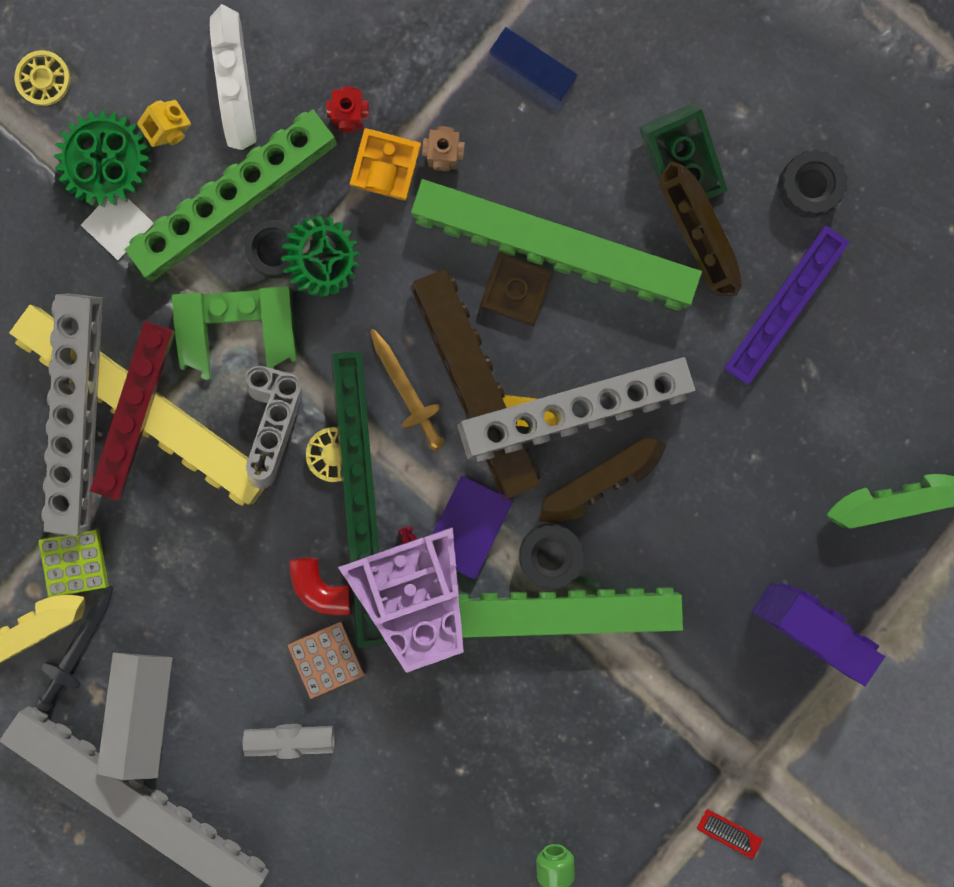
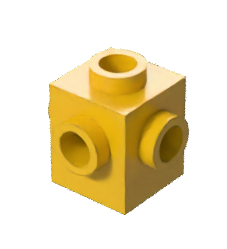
M160 100L147 107L137 124L150 145L156 147L167 143L175 145L185 138L184 133L190 127L191 122L177 100L167 102Z

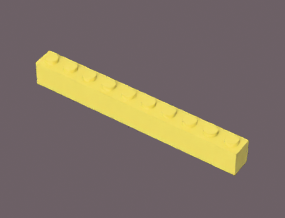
M30 304L9 333L17 338L15 344L29 353L32 350L41 356L39 361L49 367L52 360L53 347L50 344V335L54 330V318L41 308ZM71 349L70 357L74 362H76L77 355L75 351ZM100 351L97 402L100 404L103 401L112 407L110 412L115 414L128 371ZM69 379V383L75 386L74 382ZM158 392L155 393L142 435L147 438L152 435L159 440L157 446L168 454L177 453L183 458L181 463L190 470L196 472L199 469L207 475L205 480L218 489L223 486L231 492L229 497L239 505L243 506L245 503L248 505L254 504L264 489L256 488L249 482L246 470L248 457ZM261 467V470L256 472V475H260L262 471L266 470Z

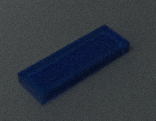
M507 27L503 29L489 50L490 55L560 101H562L578 74Z

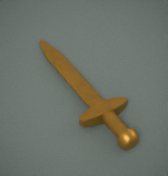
M371 329L370 333L376 353L412 414L401 424L402 428L406 429L420 425L430 443L428 445L429 448L433 451L441 449L445 444L444 438L439 437L430 421V418L440 410V404L423 406L390 346L376 330Z

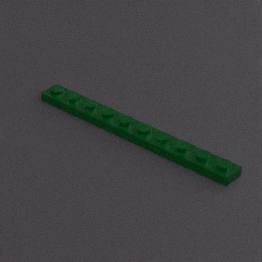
M361 351L331 354L349 563L379 553ZM352 590L357 647L387 644Z

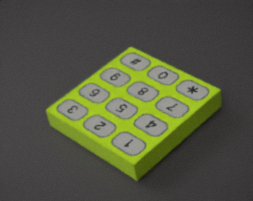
M99 529L87 531L78 536L64 535L39 540L48 598L109 587Z

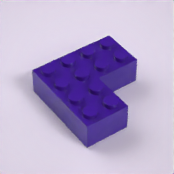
M770 583L751 612L848 678L866 687L885 658L883 654L877 651L879 645L856 632L852 634L854 628L845 623L847 619L831 608L828 609L823 605L820 606L819 603L821 601L810 593L803 592L798 588L795 589L790 585L787 586L784 583H781L780 586Z

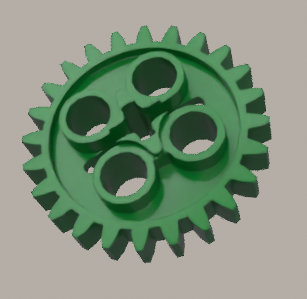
M101 110L99 118H97L90 111L88 114L89 120L87 121L80 115L77 116L79 125L76 127L69 122L70 134L60 133L66 139L65 142L55 144L62 150V153L54 155L55 159L62 162V164L55 167V170L59 173H64L59 180L64 184H68L66 187L67 191L70 193L76 192V198L81 201L86 198V202L92 206L97 200L100 206L105 207L107 199L111 204L117 206V197H121L127 202L128 191L135 195L138 194L134 187L136 183L145 185V182L140 178L141 174L150 175V172L144 167V164L152 163V160L144 155L151 151L149 146L142 144L146 141V137L142 133L137 134L140 129L135 124L130 125V120L124 116L120 120L116 112H113L109 118L108 114ZM102 134H106L102 142L101 136ZM93 138V146L90 149L84 150V143L88 139ZM118 139H123V146L118 150H113L114 142ZM89 167H93L91 177L83 179L84 171ZM117 168H122L121 177L113 180V171ZM103 176H104L105 182H104V184H100V182L102 181V178H103Z

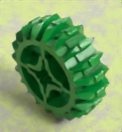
M315 216L313 220L310 218L303 219L302 225L295 224L293 226L295 233H287L286 238L291 243L282 245V249L288 251V255L282 256L281 260L284 262L288 261L289 266L285 267L283 271L285 273H293L290 282H299L298 289L300 291L308 289L309 295L315 296L319 293L321 297L328 296L329 292L337 294L339 287L346 288L348 286L346 279L352 280L355 278L351 269L359 267L356 262H353L354 257H359L360 253L357 251L353 252L352 247L356 246L358 242L356 240L349 241L348 238L352 231L345 230L342 232L344 223L336 222L334 224L331 217L323 220L321 216ZM312 235L313 240H310L308 251L302 253L306 240ZM329 238L334 242L337 250L331 247ZM318 253L330 255L329 258H323V260L311 258L312 255H318ZM338 260L335 272L329 277V274L332 273L333 263ZM304 263L311 266L313 275H316V278L307 271Z

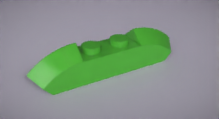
M945 474L924 475L922 487L920 482L906 484L902 486L903 491L892 493L891 488L874 491V497H872L867 488H863L842 498L826 516L840 527L851 529L954 507V476Z

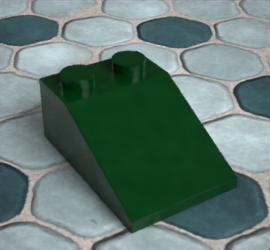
M692 103L639 126L647 154L658 179L672 161L683 165L695 176L708 199L728 191L701 108Z

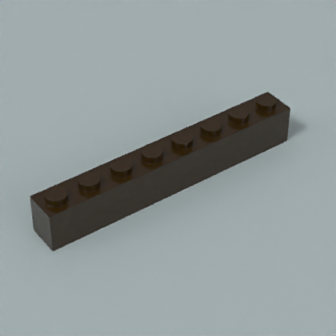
M446 269L413 281L410 290L466 418L471 419L507 408L503 400L505 398L503 387L499 382H495L491 373L493 371L492 362L487 355H483L479 346L482 344L480 335L475 328H471L468 318H470L469 310L464 302L460 303L456 294L458 286L452 275L449 276ZM495 428L488 429L487 436L489 440L498 443L501 439L500 432ZM527 442L522 443L523 449L507 454L504 449L493 452L495 457L485 460L503 501L540 485L538 480L541 478L539 469L534 462H530L526 453L529 451Z

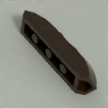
M671 161L659 176V187L700 271H702L710 291L717 296H737L742 286L740 270L736 256L720 222L695 176L683 165Z
M642 438L543 498L539 521L558 523L577 519L587 514L583 503L587 501L589 505H592L604 497L602 493L604 490L611 486L616 490L629 482L627 478L629 475H632L637 483L640 482L656 467L667 443L650 438Z

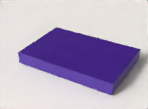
M462 475L433 534L453 528L456 571L475 580L513 500L507 499L503 501L500 494Z

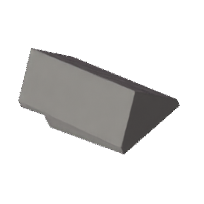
M113 653L97 774L120 780L158 778L161 748L164 742L173 657Z

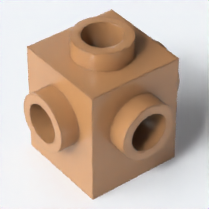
M440 126L437 127V130L430 129L429 139H423L422 156H427L428 167H433L436 171L447 172L450 169L457 170L458 160H463L465 142H460L459 132H454V129L451 127ZM438 145L448 146V148L441 150L438 148Z

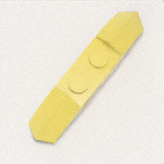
M59 595L45 598L35 603L36 615L34 611L29 612L17 619L19 625L11 629L8 625L0 628V663L80 620L85 610L84 597Z

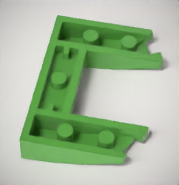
M289 286L259 288V290L172 295L175 337L181 370L185 371L188 365L202 371L201 378L211 380L208 324L262 321L268 368L276 370L274 366L288 358L293 363L297 362L292 289Z

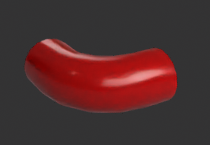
M308 557L289 560L293 588L304 605L319 614L334 616L352 615L351 587H333L325 584L320 578L318 558Z

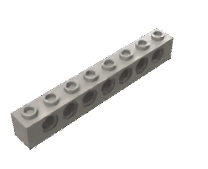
M70 293L56 294L55 300L52 303L51 311L54 317V330L50 335V344L53 347L52 360L49 364L51 389L47 395L50 411L49 419L46 423L48 448L44 455L47 472L43 482L45 506L41 514L45 532L78 536L90 530L92 492L89 491L93 482L103 297ZM73 319L78 323L77 332L72 329ZM71 349H73L77 355L76 362H74L70 357ZM69 379L75 384L74 392L69 387ZM68 408L73 413V421L67 415ZM66 438L72 443L71 450L66 445ZM64 467L70 471V478L65 475ZM63 496L67 498L69 507L64 504Z
M682 357L461 421L457 426L467 459L476 457L477 462H481L495 457L493 452L504 449L506 454L523 449L522 443L533 441L534 445L550 441V435L560 432L561 437L578 433L577 427L588 424L589 429L605 425V419L613 416L619 421L634 416L632 411L642 408L643 412L646 413L661 408L660 403L669 400L671 405L688 400L686 395L696 390L686 359ZM655 380L663 383V394L656 390ZM628 388H632L637 392L638 399L636 402L628 397ZM601 396H606L610 400L611 407L609 410L601 406ZM573 404H579L583 408L584 414L582 418L576 417L573 414ZM545 412H551L555 415V426H550L545 422ZM517 420H523L528 424L529 430L527 434H521L517 431ZM489 428H495L500 432L501 439L498 443L489 440L487 436Z

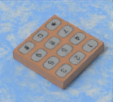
M342 621L287 645L310 699L365 675Z

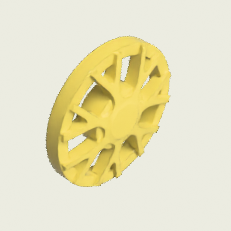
M39 50L27 54L22 58L15 70L17 90L27 101L35 105L48 106L57 103L66 95L70 86L71 77L68 66L58 55L50 51ZM44 57L45 66H38L36 58ZM57 60L61 66L52 72L50 67ZM26 65L33 68L30 76L22 72ZM64 76V83H55V77ZM31 81L34 86L24 91L22 83ZM55 87L58 93L51 98L48 90ZM37 90L43 91L41 100L34 99Z
M336 427L325 428L317 432L310 439L306 449V461L310 470L318 478L329 482L342 481V476L340 475L339 444L335 443L338 435ZM331 432H336L334 437L331 435ZM328 433L332 443L325 446L320 436ZM312 445L323 448L322 456L311 455ZM311 457L316 458V460L312 462ZM323 459L327 465L318 472L313 464ZM329 466H337L338 477H329ZM323 471H326V476L322 475L321 473Z

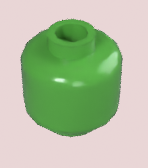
M559 844L548 845L537 855L536 870L539 884L543 887H570L574 882V856L564 846Z

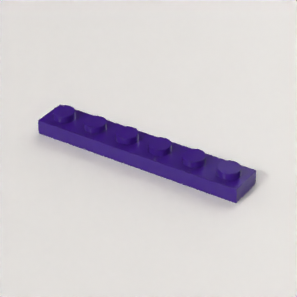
M824 226L727 361L723 367L725 371L743 384L749 385L850 243L848 240L828 226Z

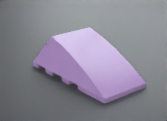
M453 528L338 567L406 673L464 652Z

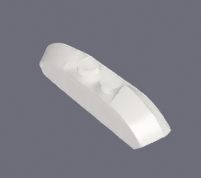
M221 4L210 16V38L220 112L227 146L243 150L256 143L257 136L242 26L239 13Z

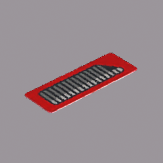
M709 809L705 810L697 825V830L751 859L754 858L763 841V838Z

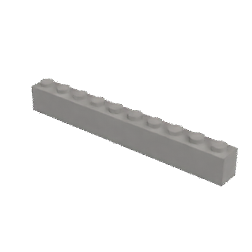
M29 706L19 711L1 737L0 742L209 886L260 887L269 872L259 858L255 856L249 857L241 851L237 843L229 839L224 840L218 836L217 831L207 823L201 824L192 818L193 815L189 810L181 806L176 807L170 803L164 793L159 790H151L145 786L143 779L120 780L97 774L99 753L95 751L96 748L88 741H80L71 735L72 732L68 727L59 723L55 724L47 718L48 715L43 710Z

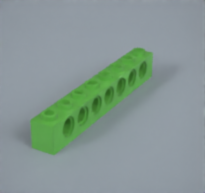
M313 109L309 113L303 112L294 119L293 125L286 130L280 129L270 137V142L262 148L258 146L252 149L247 154V159L239 165L233 164L223 172L224 176L216 182L210 181L203 185L199 190L200 193L193 199L188 198L180 202L176 207L177 210L170 216H162L157 219L152 225L153 228L147 233H140L134 236L129 241L130 245L124 250L143 276L152 282L336 147L338 144L335 137ZM298 137L308 138L307 144L302 148L294 147V141ZM275 154L284 155V160L279 165H272L270 163L271 158ZM259 171L261 176L258 181L254 183L247 181L248 175L251 172ZM230 188H236L237 194L235 198L225 200V192ZM207 205H212L213 213L207 218H202V209ZM188 222L190 225L189 231L184 235H178V227L182 223ZM164 239L166 241L165 249L162 252L156 253L154 250L156 242Z

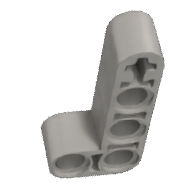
M255 366L249 369L246 374L248 393L253 399L267 403L247 460L246 470L252 486L264 489L269 487L275 480L301 403L302 392L300 380L296 376L265 366ZM257 380H264L267 382L266 385L262 387H256L253 385V383ZM285 388H292L295 390V392L291 395H284L281 393V391ZM276 414L286 415V419L280 422L272 420V417ZM268 440H274L278 443L271 449H266L262 446ZM262 459L265 460L266 471H262L260 475H256V472H259L261 470L263 464Z

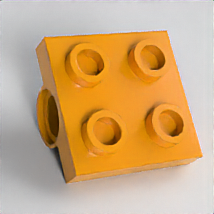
M365 128L350 186L407 201L422 146L421 143Z

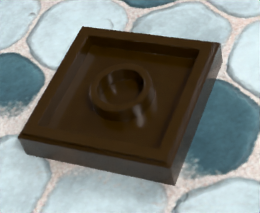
M498 252L479 308L534 327L553 271Z

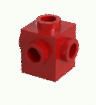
M343 86L340 87V90H332V100H327L326 105L327 118H331L335 129L340 131L353 132L356 129H364V118H369V101L364 100L362 91L357 90L355 87ZM342 106H351L348 109L342 108Z

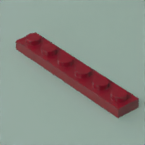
M144 321L89 492L115 500H122L175 334L174 330Z

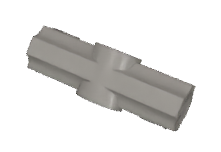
M283 724L275 728L245 729L243 736L245 757L276 755L280 759H292L301 757L303 754L333 753L335 743L333 726L302 727L300 724Z

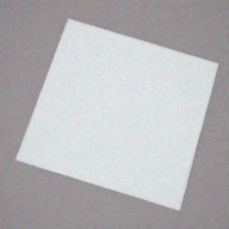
M117 197V206L111 204L107 199L105 207L99 205L81 224L117 260L126 253L124 249L130 245L129 241L134 236L145 233L153 225V222L129 199L127 202L124 201L121 197Z

